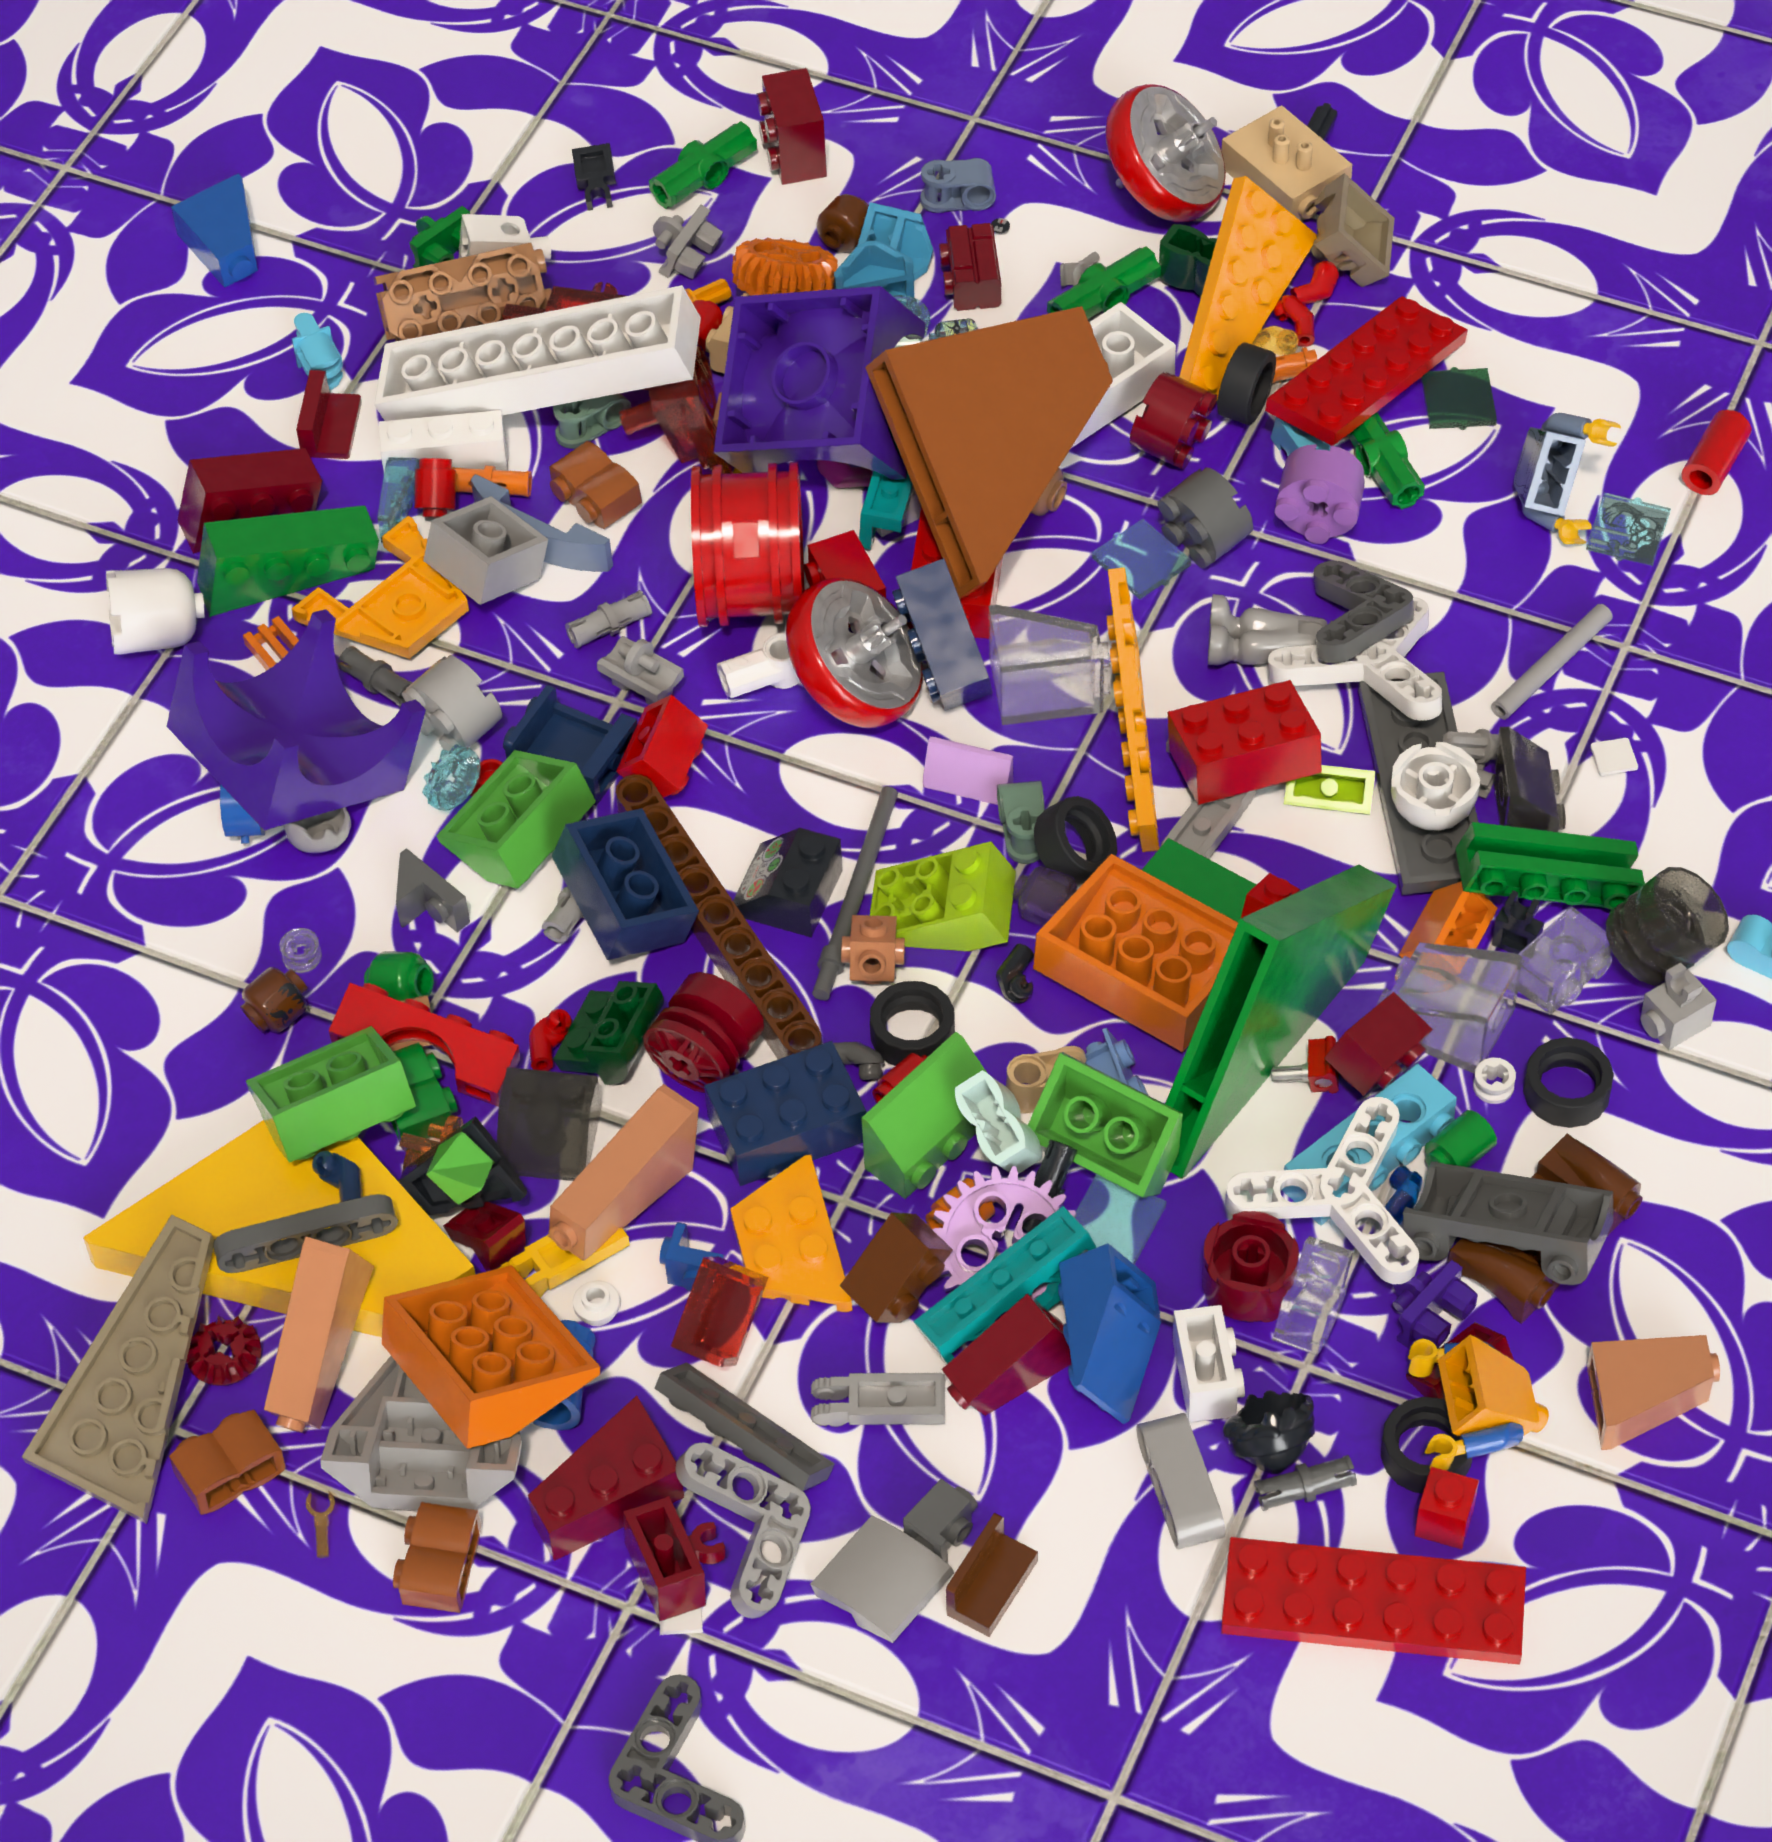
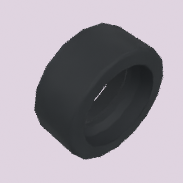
M1246 342L1237 347L1227 365L1221 382L1217 401L1218 414L1246 425H1251L1255 422L1266 403L1274 379L1276 354L1273 351Z
M1080 796L1065 798L1045 809L1037 817L1034 827V842L1038 855L1048 871L1062 882L1071 885L1084 883L1111 854L1115 856L1117 854L1116 835L1110 820L1103 810L1089 799ZM1065 821L1071 824L1082 837L1086 848L1087 860L1080 857L1069 844L1065 833Z
M903 981L887 987L877 995L870 1008L871 1042L874 1049L882 1054L883 1059L894 1066L910 1053H915L920 1057L922 1055L929 1056L955 1033L954 1007L948 995L937 986L923 981ZM905 1010H922L938 1019L939 1028L928 1037L919 1040H904L888 1032L886 1022L896 1013Z
M1570 1037L1552 1039L1537 1047L1528 1059L1523 1092L1530 1109L1537 1117L1551 1125L1567 1128L1585 1126L1598 1119L1608 1107L1614 1073L1610 1060L1600 1048L1593 1044ZM1557 1067L1577 1068L1593 1079L1596 1083L1595 1091L1580 1098L1559 1097L1548 1091L1541 1083L1542 1074Z
M1419 1397L1406 1400L1392 1410L1384 1423L1381 1459L1385 1470L1398 1485L1415 1493L1424 1492L1430 1472V1465L1419 1464L1408 1459L1399 1448V1438L1402 1433L1418 1426H1431L1447 1432L1455 1441L1460 1440V1436L1452 1433L1446 1401L1440 1398ZM1464 1454L1455 1456L1451 1467L1447 1471L1466 1476L1471 1468L1472 1458L1467 1459Z

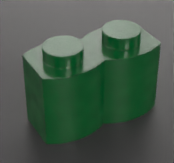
M1173 224L1160 240L1159 264L1161 266V276L1159 277L1169 285L1181 289L1194 290L1201 296L1217 239L1208 238L1204 233L1193 227Z

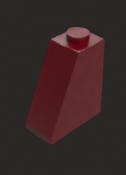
M1027 1293L941 1369L952 1382L947 1388L948 1392L963 1409L966 1410L972 1406L983 1415H988L1072 1364L1070 1347L1063 1333L1064 1324L1058 1317Z

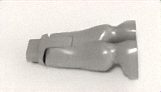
M1212 594L1208 665L1218 666L1232 660L1238 661L1243 665L1268 663L1269 654L1278 648L1316 645L1317 632L1328 623L1322 618L1287 614L1262 608H1248L1240 617H1235L1230 611L1227 598L1224 595Z

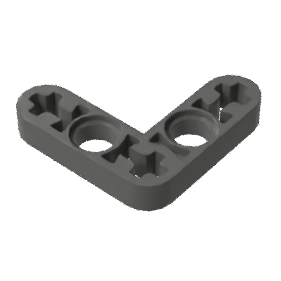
M1326 561L1314 568V588L1316 594L1350 609V611L1317 632V655L1322 661L1328 663L1348 661L1413 619V595L1407 589L1342 561Z
M672 1675L664 1679L657 1687L609 1774L611 1797L621 1808L696 1842H741L746 1830L743 1810L738 1803L669 1772L702 1709L700 1688L696 1681L689 1676ZM681 1693H686L688 1704H678L673 1713V1724L667 1719L671 1713L670 1697L678 1698ZM651 1732H662L670 1739L669 1745L660 1752H649L641 1744L645 1736ZM635 1776H639L641 1786L644 1789L634 1786L629 1792H625L622 1780L631 1782ZM648 1791L654 1793L652 1804H650ZM676 1793L685 1794L691 1800V1805L687 1811L674 1815L664 1810L663 1803L668 1796ZM702 1804H705L704 1808L706 1817L700 1815ZM724 1816H730L732 1828L724 1826L720 1832H715L711 1819L721 1821Z

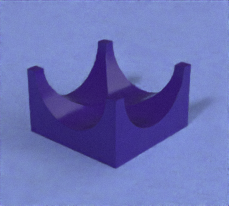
M881 286L735 297L714 453L742 473L768 472L769 463H777L778 465L796 460H826L864 467L876 471L891 480L906 479L907 469L894 445L886 417L865 367L885 350L895 348L896 344L903 337L909 340L924 339L926 323Z
M327 609L312 612L302 637L281 661L262 674L245 681L224 683L214 680L209 667V650L200 641L185 644L166 727L263 830L403 791L406 785L426 709L417 700L402 703L396 716L384 726L376 724L360 712L349 697L340 678L334 652V626L336 618Z

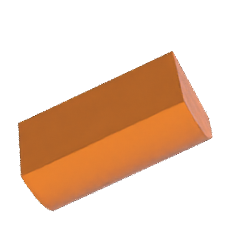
M1462 881L1434 890L1403 945L1399 956L1417 969L1433 975L1455 976L1462 974L1498 908L1483 893L1463 891Z

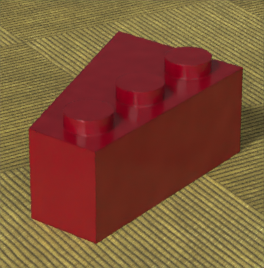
M306 448L190 459L177 521L194 554L201 551L203 526L206 522L316 511L322 479Z
M637 1395L528 1494L533 1524L554 1561L623 1528V1511L670 1496L672 1503L684 1498L683 1485L678 1480L675 1470L676 1461Z

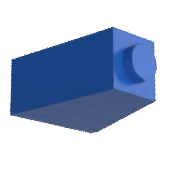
M239 174L171 206L177 235L224 288L258 271L243 179Z

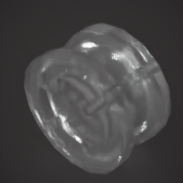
M305 928L292 929L280 940L279 946L282 961L287 969H292L297 973H304L314 969L320 963L322 958L321 948L319 946V939L313 931ZM297 947H307V949L304 948V954H294V952H298Z

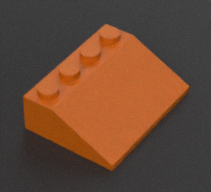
M1111 854L1036 933L1033 969L1183 1052L1189 1046L1238 922Z
M512 1265L384 1297L381 1344L467 1449L512 1437L600 1375L601 1367Z

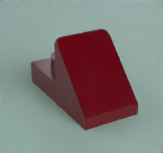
M485 1202L484 1207L465 1208L443 1225L452 1241L473 1248L486 1272L500 1268L501 1264L510 1261L511 1258L525 1251V1220L521 1213L490 1202Z

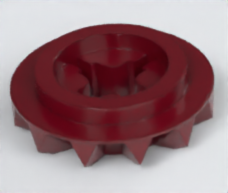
M218 1315L216 1321L208 1325L200 1322L198 1331L191 1339L186 1360L192 1374L202 1382L211 1385L233 1384L247 1377L256 1368L261 1357V1342L253 1325L248 1326L238 1316L234 1320H225ZM213 1342H221L225 1346L230 1344L233 1359L222 1352L216 1353Z

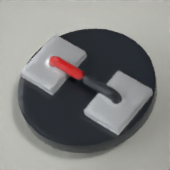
M999 218L991 223L994 232L998 234L1006 233L1010 229V223L1007 219Z

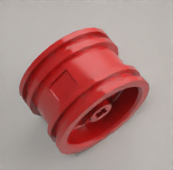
M790 462L789 471H778L777 463H769L768 472L726 474L723 472L722 465H714L712 474H703L701 466H693L691 469V533L695 602L699 627H708L709 618H719L720 626H729L730 617L774 616L775 624H784V615H789L793 604L805 591L802 505L798 462Z

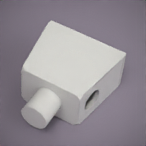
M462 215L458 258L532 243L534 250L542 249L545 260L551 259L549 237L530 238L525 221L520 216Z

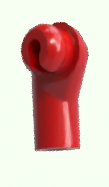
M1330 261L1317 263L1312 270L1314 273L1310 283L1291 288L1290 294L1296 296L1304 305L1329 298L1339 278V272L1334 263Z
M1283 295L1282 300H1279L1273 309L1275 316H1279L1280 321H1286L1291 318L1295 326V343L1298 346L1308 347L1312 345L1315 341L1313 313L1296 296Z
M552 1010L547 1017L540 1020L531 1029L529 1049L531 1067L534 1071L547 1072L553 1067L552 1050L563 1041L572 1024V1018L565 1010Z

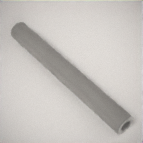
M1597 604L1492 703L1491 708L1494 714L1503 720L1509 718L1612 620L1613 616L1610 609L1603 604Z

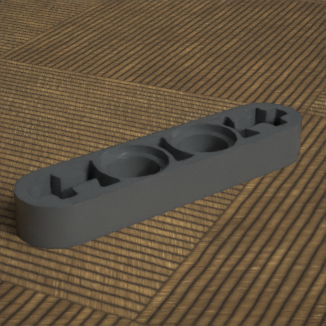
M375 1194L230 1230L218 1236L214 1241L213 1247L219 1269L226 1273H239L299 1258L305 1237L342 1247L384 1236L396 1228L398 1219L392 1199L386 1195Z

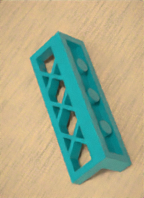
M889 428V431H890L892 440H893V442H894V445H895L897 451L899 452V449H898V447H897V444H896V442H895V440H894V437H893V435H892V432H891V430H890V428ZM876 471L873 472L860 516L859 540L865 549L871 550L877 528L901 533L914 488L908 472L906 479L891 480Z
M1062 1206L913 1322L921 1334L936 1349L945 1365H947L954 1359L952 1353L967 1341H974L1000 1315L1007 1312L1027 1293L1031 1296L1033 1290L1040 1284L1048 1283L1046 1290L1037 1298H1034L1048 1310L1061 1301L1058 1293V1285L1061 1283L1059 1263L1081 1254L1084 1250L1087 1252L1097 1247L1089 1232Z

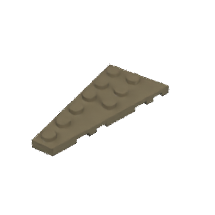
M171 1215L22 1455L27 1464L147 1524L215 1241L211 1233L174 1215Z

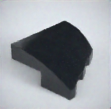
M476 1116L405 1167L399 1179L401 1185L429 1216L448 1213L454 1207H465L467 1209L484 1207L485 1202L512 1198L513 1202L520 1201L527 1194L524 1184L508 1158ZM463 1132L494 1162L482 1190L458 1205L426 1173L438 1146L457 1133Z

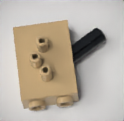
M1324 103L1323 106L1316 108L1307 126L1281 105L1222 139V154L1226 172L1233 178L1247 176L1300 221L1309 219L1320 211L1315 207V201L1326 185L1344 173L1350 179L1352 178L1353 164L1325 142L1338 116L1337 110L1333 109L1329 103Z

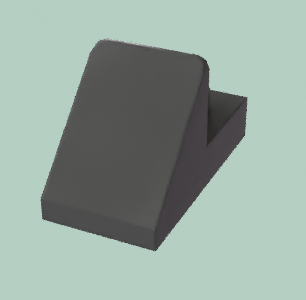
M407 848L403 850L399 858L396 907L400 926L402 928L427 910L428 914L436 922H445L458 933L470 923L466 896Z

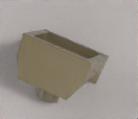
M1344 173L1326 185L1315 201V207L1322 213L1317 219V239L1314 240L1311 252L1320 262L1328 260L1334 263L1341 271L1349 270L1350 277L1361 287H1364L1389 276L1395 218Z

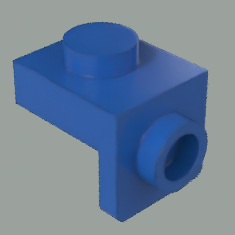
M677 1222L672 1237L666 1236L660 1250L659 1261L660 1264L665 1265L667 1283L684 1287L688 1291L697 1294L709 1292L722 1295L727 1280L724 1255L689 1248L687 1224Z

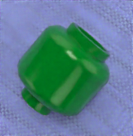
M384 951L376 955L370 967L367 968L364 975V983L376 985L387 991L388 997L400 1001L428 995L429 997L433 989L434 977L431 967L420 954Z

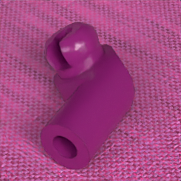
M817 460L816 464L819 472L835 488L869 487L872 478V470L851 467L849 464L842 462Z

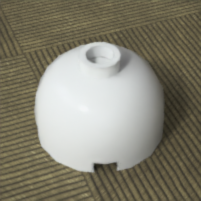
M1436 742V747L1422 749V743L1413 745L1401 753L1393 765L1391 781L1392 800L1402 817L1416 827L1434 831L1452 828L1468 817L1476 804L1480 787L1477 764L1463 749L1445 742Z

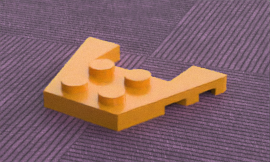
M408 515L382 536L384 548L405 562L403 566L350 608L318 587L291 608L294 620L308 626L312 612L327 609L336 618L334 626L335 635L410 659L468 612V600L463 592L423 561L427 539H423L418 531L417 524Z

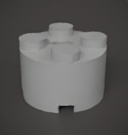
M449 655L447 658L444 656L410 684L402 692V696L406 702L417 700L426 709L420 732L425 736H428L431 732L440 738L439 743L445 752L452 758H457L502 718V710L492 692L485 697L477 686L482 682V679L463 661Z

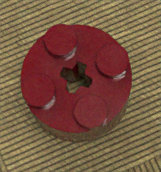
M1161 373L1149 388L1142 402L1146 404L1142 417L1136 415L1131 429L1130 444L1182 470L1185 469L1193 454L1194 448L1191 446L1195 441L1202 443L1209 433L1212 421L1206 417L1211 413L1216 403L1217 395L1174 374Z
M1243 1211L1233 1214L1231 1220L1221 1225L1218 1222L1211 1228L1204 1243L1202 1286L1208 1306L1221 1305L1225 1316L1239 1321L1272 1322L1279 1318L1281 1311L1289 1305L1294 1296L1299 1259L1298 1244L1295 1238H1292L1285 1230V1224L1278 1218L1266 1213Z

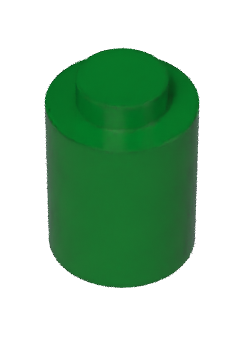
M1466 1110L1426 1143L1425 1161L1428 1167L1432 1161L1470 1168L1496 1146V1134L1483 1116L1475 1111Z

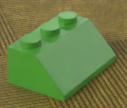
M514 750L436 837L443 846L486 881L518 889L530 878L531 874L543 860L555 850L565 824L581 821L596 800L576 763Z
M372 1026L246 1080L248 1089L276 1146L289 1163L295 1160L308 1159L328 1145L337 1141L351 1140L357 1137L362 1130L380 1122L394 1121L401 1117L405 1111L416 1107L400 1059Z
M957 1032L953 1033L862 1116L865 1169L904 1199L917 1188L922 1189L926 1187L935 1176L936 1170L948 1159L954 1160L965 1149L967 1142L976 1134V1126L970 1123L958 1108L955 1098V1087L980 1071L986 1072V1070L962 1035Z
M1060 1052L1028 1126L1037 1135L1041 1146L1047 1148L1049 1140L1053 1139L1077 1149L1078 1152L1074 1157V1163L1144 1198L1159 1195L1179 1153L1183 1113L1064 1052Z

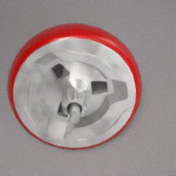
M1144 84L1126 91L1111 107L1105 129L1108 153L1119 177L1115 182L1116 186L1120 189L1125 186L1139 204L1164 220L1189 222L1204 216L1220 200L1226 179L1223 154L1212 128L1217 126V120L1214 117L1206 120L1188 99L1175 90L1162 85Z
M831 578L812 585L797 598L789 612L786 625V643L789 657L804 688L829 714L850 725L863 728L881 727L898 720L906 714L920 693L923 676L922 662H917L909 641L907 631L910 630V627L907 624V619L904 615H900L895 606L882 594L859 581L846 578ZM848 621H849L851 630H852V632H854V633L849 632V630H848ZM871 664L876 669V675L869 670Z

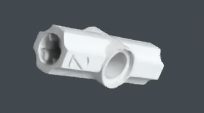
M782 632L769 636L764 641L763 648L717 663V673L727 698H734L768 685L780 689L791 688L800 682L789 657L786 633Z

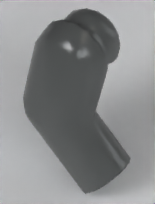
M860 1042L833 1043L844 1065L859 1064V1077L862 1080H876L882 1077L881 1063H884V1059L881 1053Z

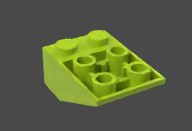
M991 841L879 869L875 873L870 916H897L896 938H905V947L973 951L1006 943L1009 937L1016 871Z

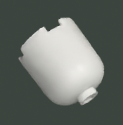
M171 568L106 571L107 592H109L111 610L108 611L114 655L175 648L185 645L192 639L196 631V618L205 617L202 593H194L192 583L185 573Z

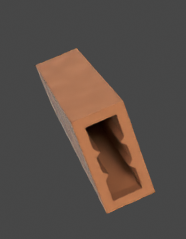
M666 1085L660 1086L550 1206L548 1237L559 1248L570 1251L584 1261L598 1250L619 1228L623 1229L693 1170L699 1107Z
M305 1237L264 1406L265 1411L278 1417L275 1424L277 1426L303 1433L305 1425L321 1429L374 1268L372 1264L351 1249Z

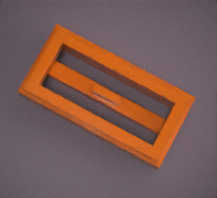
M279 616L271 619L272 626L267 627L265 624L258 626L257 634L253 635L250 631L243 634L244 644L266 671L277 663L261 644L266 642L279 659L282 660L288 654V651L278 641L276 636H279L290 650L299 641Z

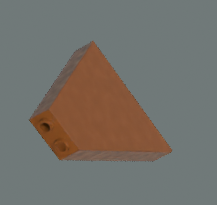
M1082 306L888 349L865 367L942 558L945 559L959 599L968 596L988 581L1113 382L1108 364L1103 358L1093 334V328Z

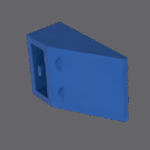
M1107 1243L1059 1263L1061 1283L1058 1285V1293L1065 1308L1066 1324L1063 1326V1333L1070 1347L1072 1365L1069 1366L1068 1373L1073 1387L1094 1401L1101 1410L1107 1411L1122 1424L1130 1421L1160 1328L1161 1318L1155 1281Z

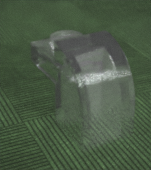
M1311 1236L1306 1239L1294 1283L1283 1298L1272 1340L1314 1355L1319 1354L1328 1340L1340 1312L1347 1290L1345 1283L1354 1251Z

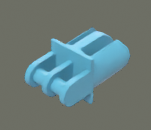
M300 313L294 318L297 337L292 338L297 367H303L307 376L310 370L326 371L329 390H332L339 385L343 377L341 371L343 362L332 340L330 326L319 328L311 314Z

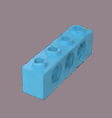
M1418 1063L1374 1096L1387 1098L1397 1106L1400 1117L1396 1136L1368 1187L1371 1191L1379 1188L1387 1179L1389 1173L1401 1163L1403 1165L1411 1163L1419 1155L1422 1147L1455 1120L1457 1097ZM1357 1110L1284 1165V1170L1327 1168ZM1377 1115L1374 1120L1370 1121L1368 1134L1374 1137L1379 1123L1385 1121L1383 1116ZM1401 1120L1411 1121V1123H1405ZM1353 1148L1346 1153L1348 1159L1356 1164H1365L1372 1159L1371 1154L1362 1148ZM1344 1175L1340 1188L1337 1191H1333L1334 1196L1341 1197L1344 1192H1348L1349 1177ZM1287 1186L1282 1189L1294 1202H1300L1306 1198L1305 1191L1298 1186ZM1311 1217L1320 1226L1331 1219L1330 1217Z

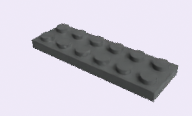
M1444 672L1425 673L1442 689V712L1439 716L1430 720L1419 721L1407 717L1364 681H1360L1358 687L1402 895L1433 892L1434 890L1461 882L1455 848L1470 824L1478 822L1474 806L1469 816L1452 828L1440 831L1424 830L1410 824L1402 817L1392 800V769L1399 755L1411 746L1421 743V749L1436 747V742H1443V735L1449 731L1458 732ZM1395 679V680H1391V681H1404V680H1402V679Z

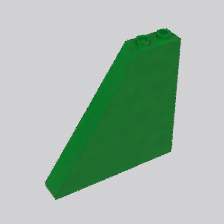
M1358 864L1240 918L1165 1103L1183 1113L1179 1153L1170 1172L1180 1178L1188 1175L1271 1075L1272 1068L1277 1067L1362 966L1395 891L1396 884Z

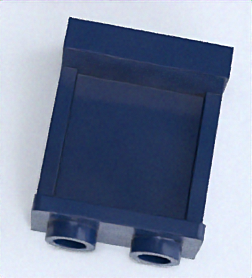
M546 685L538 697L535 696L530 700L525 715L517 726H512L507 731L503 741V748L506 753V759L514 750L576 763L596 800L593 805L597 806L619 776L616 770L635 731L637 719L622 713L614 725L559 703L556 688Z

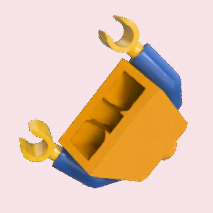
M1469 1335L1460 1343H1444V1348L1438 1349L1433 1342L1424 1338L1418 1339L1412 1344L1408 1359L1411 1360L1408 1368L1409 1373L1416 1377H1427L1432 1373L1434 1364L1438 1363L1451 1430L1453 1434L1460 1436V1440L1457 1441L1446 1434H1437L1432 1437L1425 1450V1454L1438 1452L1441 1455L1433 1458L1430 1469L1435 1467L1447 1471L1451 1467L1454 1457L1464 1454L1468 1459L1514 1447L1530 1431L1539 1432L1545 1427L1549 1411L1544 1405L1535 1402L1528 1371L1520 1364L1497 1351L1491 1344L1483 1342L1472 1335Z

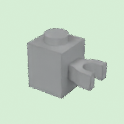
M1681 962L1666 970V982L1645 993L1640 1017L1648 1035L1652 1038H1657L1668 1051L1711 1026L1717 1001L1704 985L1688 969L1686 970V967Z

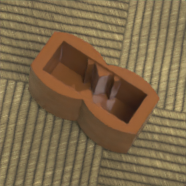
M590 441L584 442L549 466L551 475L550 488L554 495L560 501L565 502L567 500L571 505L575 506L578 514L585 522H592L602 529L607 528L642 503L637 480L624 467L612 462L602 449Z
M255 1410L227 1416L212 1433L186 1438L169 1455L176 1478L201 1515L224 1507L244 1491L266 1484L286 1469L282 1450Z
M421 1502L416 1516L408 1517L404 1542L405 1545L410 1546L405 1560H397L393 1574V1587L399 1589L402 1605L456 1613L461 1612L481 1534L482 1525L478 1510Z

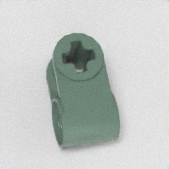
M619 393L553 406V414L559 423L555 430L557 442L563 447L573 449L586 441H591L610 430L620 427L631 413L632 406L630 401Z
M1041 780L997 784L1000 823L1003 824L1008 856L1018 863H1034L1040 859L1034 842V827L1037 817L1045 810Z

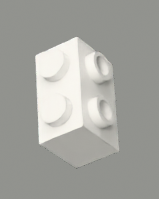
M1216 1305L1174 1311L1173 1345L1189 1422L1228 1418L1236 1415L1237 1398L1245 1396L1244 1379L1241 1368L1234 1369L1232 1356H1236L1235 1335L1232 1327L1226 1328L1222 1306Z

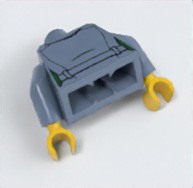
M1558 412L1552 414L1542 424L1541 429L1530 427L1514 477V486L1522 503V511L1528 519L1552 532L1558 531L1560 540L1565 544H1586V541L1579 537L1578 529L1587 530L1592 528L1591 523L1586 519L1565 520L1564 515L1585 447V439L1589 437L1590 441L1595 444L1608 447L1616 446L1617 443L1607 440V432L1611 427L1621 429L1620 424L1605 419H1595L1592 422L1589 418Z

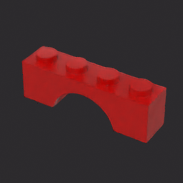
M349 983L328 1030L332 1043L370 1026L375 1029L389 1047L406 1041L429 1043L443 1051L452 1061L455 1067L458 1092L498 1107L501 1106L520 1061L519 1045L514 1043V1039L511 1036L497 1030H490L489 1033L474 1029L468 1020L457 1015L448 1014L445 1018L431 1013L427 1005L417 1000L406 999L405 1002L393 999L388 997L387 991L373 984L364 983L363 987Z

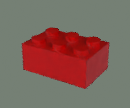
M1291 680L1167 712L1169 751L1198 805L1322 773L1321 733Z

